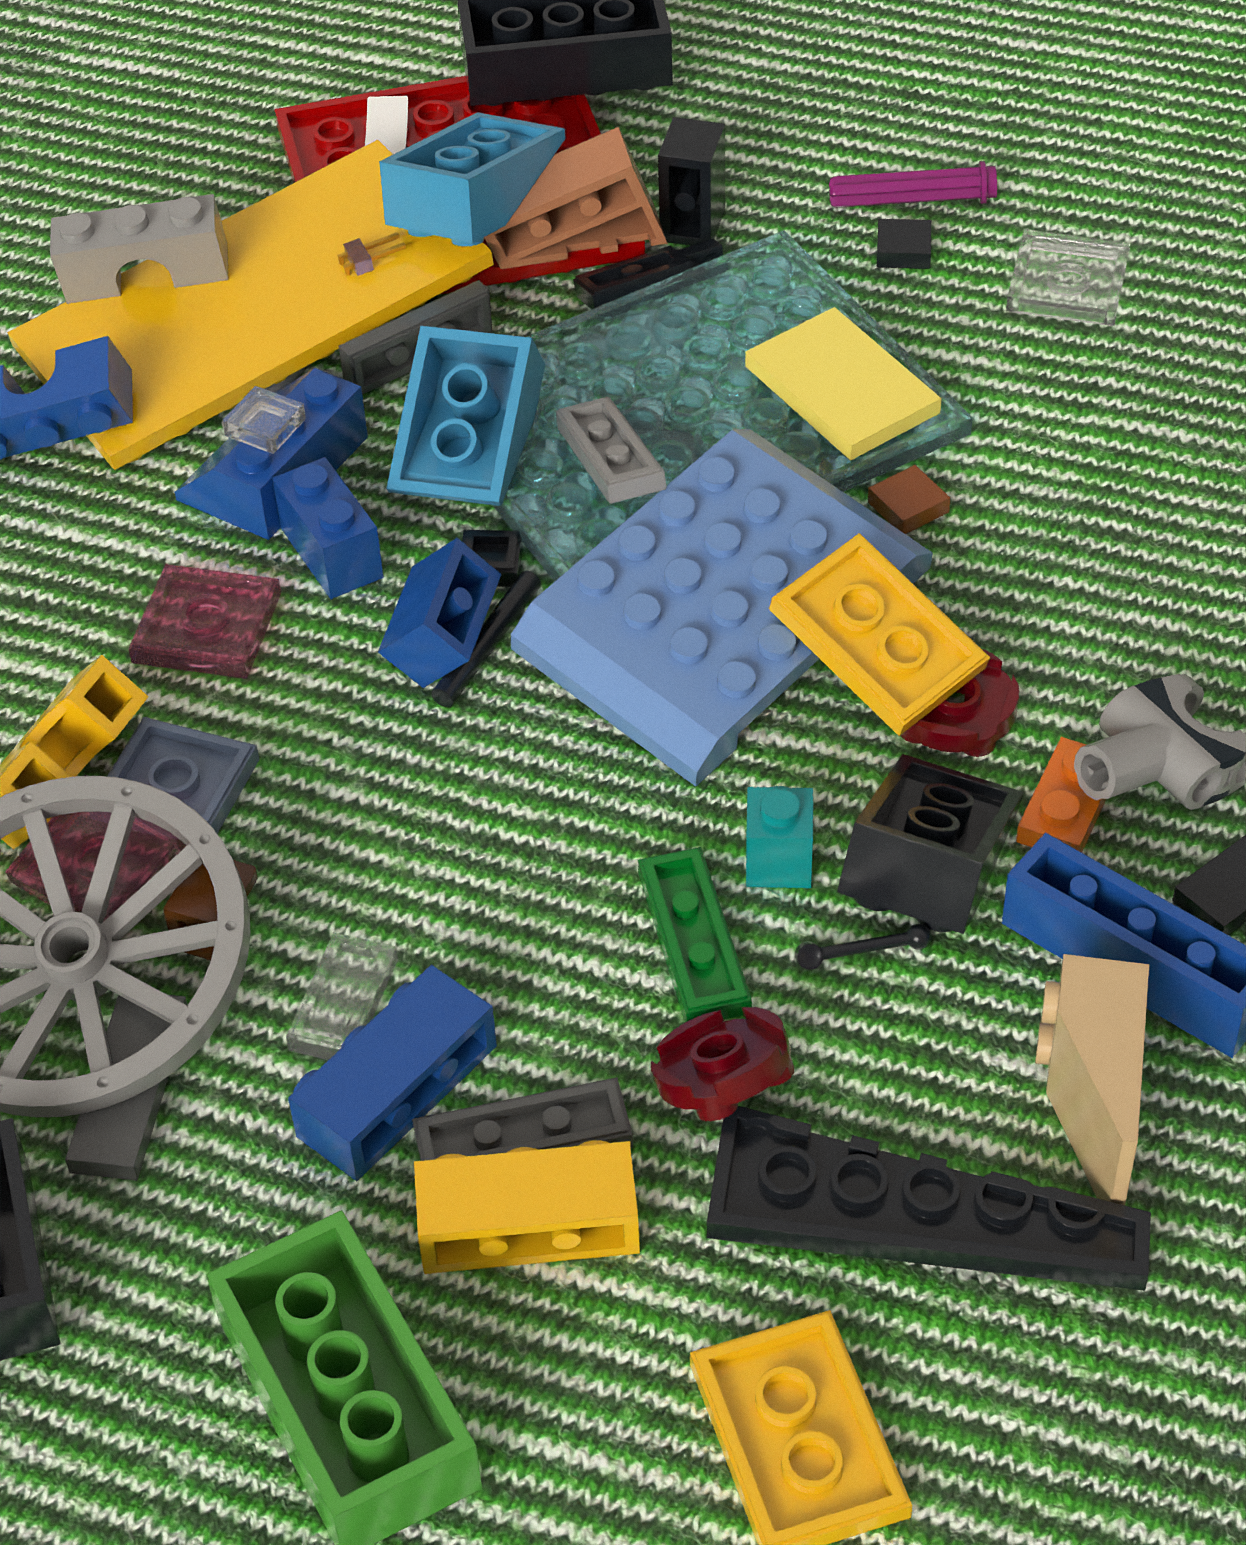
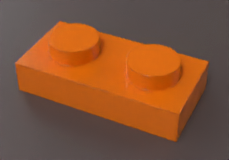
M1064 737L1060 738L1018 824L1017 843L1033 847L1046 832L1082 853L1106 801L1103 798L1099 800L1092 799L1085 794L1078 784L1074 760L1078 750L1086 744Z

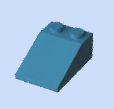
M477 112L379 161L385 225L407 229L410 235L416 237L435 235L449 238L457 246H474L482 243L484 237L506 226L564 142L565 129Z
M420 326L386 488L389 493L502 506L535 419L545 369V362L531 337Z

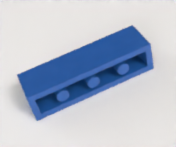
M1046 832L1008 873L1002 916L1003 925L1063 959V954L1149 964L1146 1007L1148 1010L1230 1058H1233L1246 1042V945Z

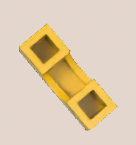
M103 655L99 656L68 682L0 764V797L29 785L77 776L97 753L116 739L149 696ZM26 826L4 836L1 840L14 850L28 840L29 836Z

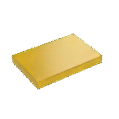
M860 533L773 596L769 606V610L898 736L902 735L983 671L990 659L970 637Z
M830 1310L690 1352V1367L758 1545H827L911 1518L913 1505Z

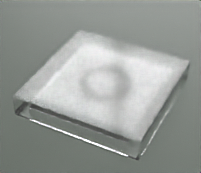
M1024 229L1007 296L1006 311L1115 326L1131 243Z

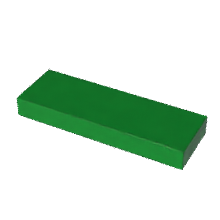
M698 847L639 859V878L684 1022L686 1023L703 1014L721 1010L723 1019L743 1016L742 1007H752V999L702 848Z

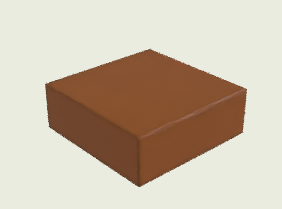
M916 465L868 487V503L892 526L904 534L949 513L950 497Z

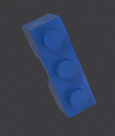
M109 336L55 350V369L51 378L41 388L31 393L25 394L4 365L0 366V460L133 423L132 369Z

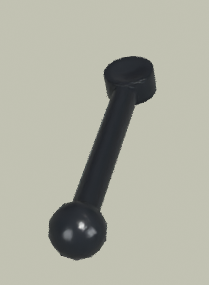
M915 924L910 926L907 932L823 947H819L813 942H803L795 950V959L802 968L813 970L818 968L823 960L906 945L916 950H922L930 944L932 934L926 925Z

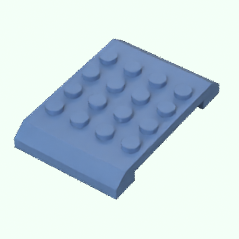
M733 429L666 486V490L657 493L530 603L511 633V650L696 787L737 749L738 734L819 660L769 610L773 596L858 533L866 538L913 584L930 569L933 553L751 429Z

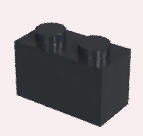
M673 117L658 154L659 220L667 243L691 246L706 240L715 239L725 212L724 123Z

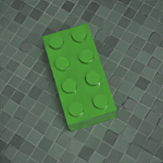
M343 1210L206 1274L218 1320L335 1545H374L482 1489L476 1444Z

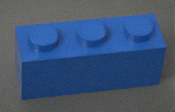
M430 965L413 982H406L401 985L392 995L388 1005L366 1026L361 1025L355 1028L346 1037L341 1049L322 1067L308 1072L300 1079L293 1094L288 1097L296 1137L352 1179L358 1181L413 1128L412 1119L424 1117L497 1047L493 1006L433 965Z

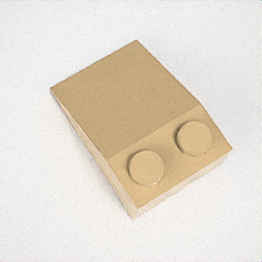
M1063 954L1059 982H1045L1035 1063L1048 1065L1046 1094L1096 1197L1101 1200L1125 1205L1138 1144L1149 964Z

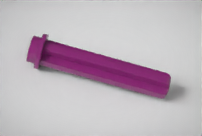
M979 161L978 167L833 176L829 181V199L831 206L835 208L980 199V204H986L987 198H997L996 166H986L985 161Z

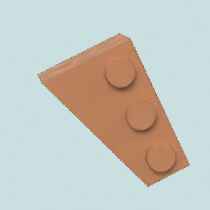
M619 127L555 154L506 226L484 237L500 269L568 259V252L599 247L601 254L617 252L618 244L649 240L651 246L668 244L655 205Z

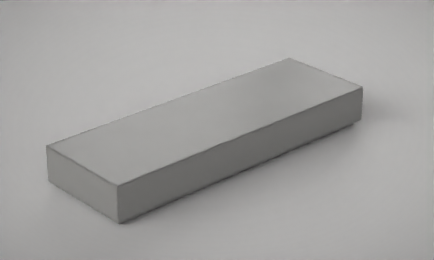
M605 397L555 411L558 430L609 504L666 490L663 468L611 398Z

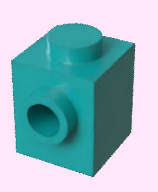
M786 786L748 787L746 887L811 888L813 788H789Z

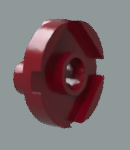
M982 649L990 657L986 668L956 691V693L964 694V702L952 703L946 700L943 701L900 736L910 743L922 744L939 751L964 752L973 757L988 755L995 749L996 741L1004 737L1014 725L1019 700L1018 682L1014 675L1011 680L1009 675L1002 670V661L997 656Z
M742 1007L745 1019L724 1021L721 1010L703 1014L680 1025L665 1036L657 1046L660 1061L657 1064L651 1061V1072L660 1096L674 1107L696 1110L701 1120L716 1121L733 1114L738 1108V1102L753 1097L768 1087L786 1082L794 1074V1065L791 1059V1046L781 1019L775 1013L763 1008Z

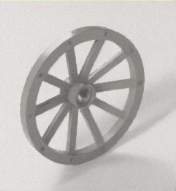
M73 776L53 779L29 785L0 797V839L26 826L54 916L45 922L0 889V917L35 942L34 946L0 944V968L32 970L0 986V1013L46 991L0 1067V1112L29 1117H63L83 1114L118 1104L155 1086L180 1068L210 1038L234 1000L244 974L251 933L250 911L239 871L224 842L202 816L180 799L161 789L141 782L106 776ZM77 812H110L112 814L82 912H75L46 819ZM135 817L169 831L187 845L104 921ZM202 864L206 867L214 887L218 921L120 940ZM214 946L212 958L204 979L188 1005L118 969L120 964ZM87 950L79 960L67 963L68 959L75 953ZM108 989L171 1023L151 1043L114 1065L111 1059L98 998ZM69 1000L76 1001L90 1073L58 1080L23 1079Z

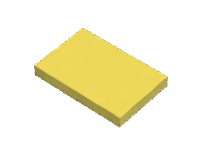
M835 307L745 351V367L850 461L940 414L941 397Z

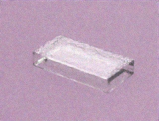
M333 932L286 1035L288 1050L329 1060L341 1049L346 1037L355 1028L361 1025L366 1026L373 1019L397 964L396 946Z

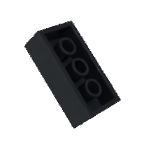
M457 0L461 50L470 106H497L505 102L533 99L547 101L555 97L582 94L595 96L611 91L650 90L655 87L673 85L672 32L664 0Z

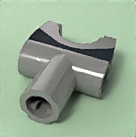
M1176 674L1156 678L1121 691L1109 702L1099 722L1101 730L1109 737L1081 747L1075 755L1074 769L1079 786L1086 795L1094 800L1109 799L1158 781L1186 808L1190 810L1198 809L1223 799L1246 784V732L1243 733L1241 730L1232 732L1219 731L1204 726L1195 720L1192 716L1198 710L1203 700L1204 691L1191 677L1186 674Z

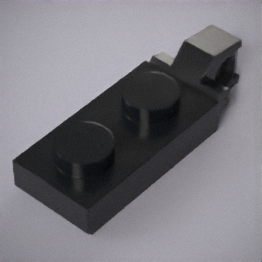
M713 238L679 250L670 245L577 275L573 282L576 297L595 313L612 314L626 309L629 302L645 297H666L675 293L679 286L694 281L706 285L726 275L727 270L725 269L722 244Z

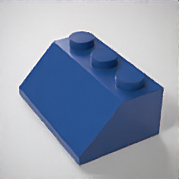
M313 368L276 391L175 491L176 500L269 540L280 529L272 478L323 457L327 458L336 471L368 438L361 386L317 368Z

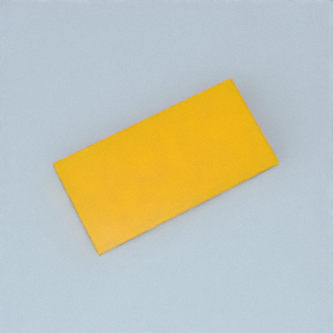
M376 140L222 220L228 245L229 280L175 288L172 277L166 267L156 261L145 260L121 273V296L69 304L64 302L7 333L12 346L43 384L51 378L54 372L55 350L109 336L132 369L133 423L86 436L110 466L116 470L127 463L137 461L147 452L171 439L188 433L193 427L217 414L236 407L241 401L265 388L284 381L289 375L313 362L330 356L335 350L339 349V345L378 328L411 309L424 305L431 298L457 284L467 282L474 275L494 265L492 252L483 242L474 246H457L449 238L435 235L416 237L410 235L407 229L385 225L379 161L393 154L379 140ZM396 232L400 236L396 240L364 251L362 246ZM403 242L406 245L405 249L374 261L369 259V255ZM343 252L348 254V258L343 259V265L353 262L355 267L350 269L351 275L348 276L345 274L343 265L340 266L337 257L338 254Z

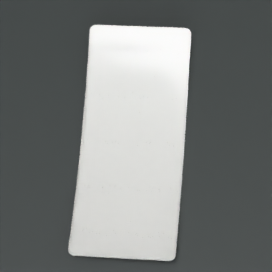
M408 96L368 97L365 146L379 140L392 154L406 148Z

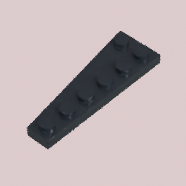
M738 1106L733 1114L723 1119L707 1218V1238L1145 1291L1149 1274L1151 1212L1055 1187H1039L1027 1180L993 1171L984 1177L948 1168L947 1159L921 1153L919 1160L879 1150L880 1142L854 1135H852L850 1142L812 1133V1124Z

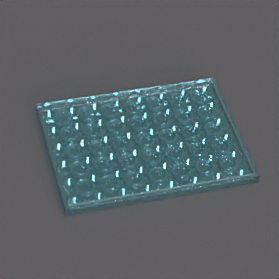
M783 230L526 336L533 339L545 362L535 419L502 506H492L513 531H519L524 545L551 578L556 581L660 491L609 504L558 430L555 411L605 397L611 398L663 468L666 486L731 430L751 429L844 492L971 435L973 417ZM833 307L837 308L942 398L940 414L851 461L745 367V351Z

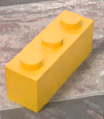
M592 1140L573 1147L541 1150L532 1147H519L506 1153L477 1156L446 1154L435 1160L414 1161L417 1229L424 1274L640 1254L638 1209L630 1141L609 1143L601 1140Z

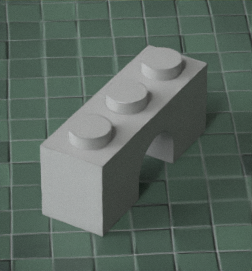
M214 194L181 197L176 200L142 205H127L122 208L88 213H73L67 216L51 218L50 257L67 304L121 296V267L130 261L139 259L153 260L166 267L172 277L175 288L229 280L228 245Z

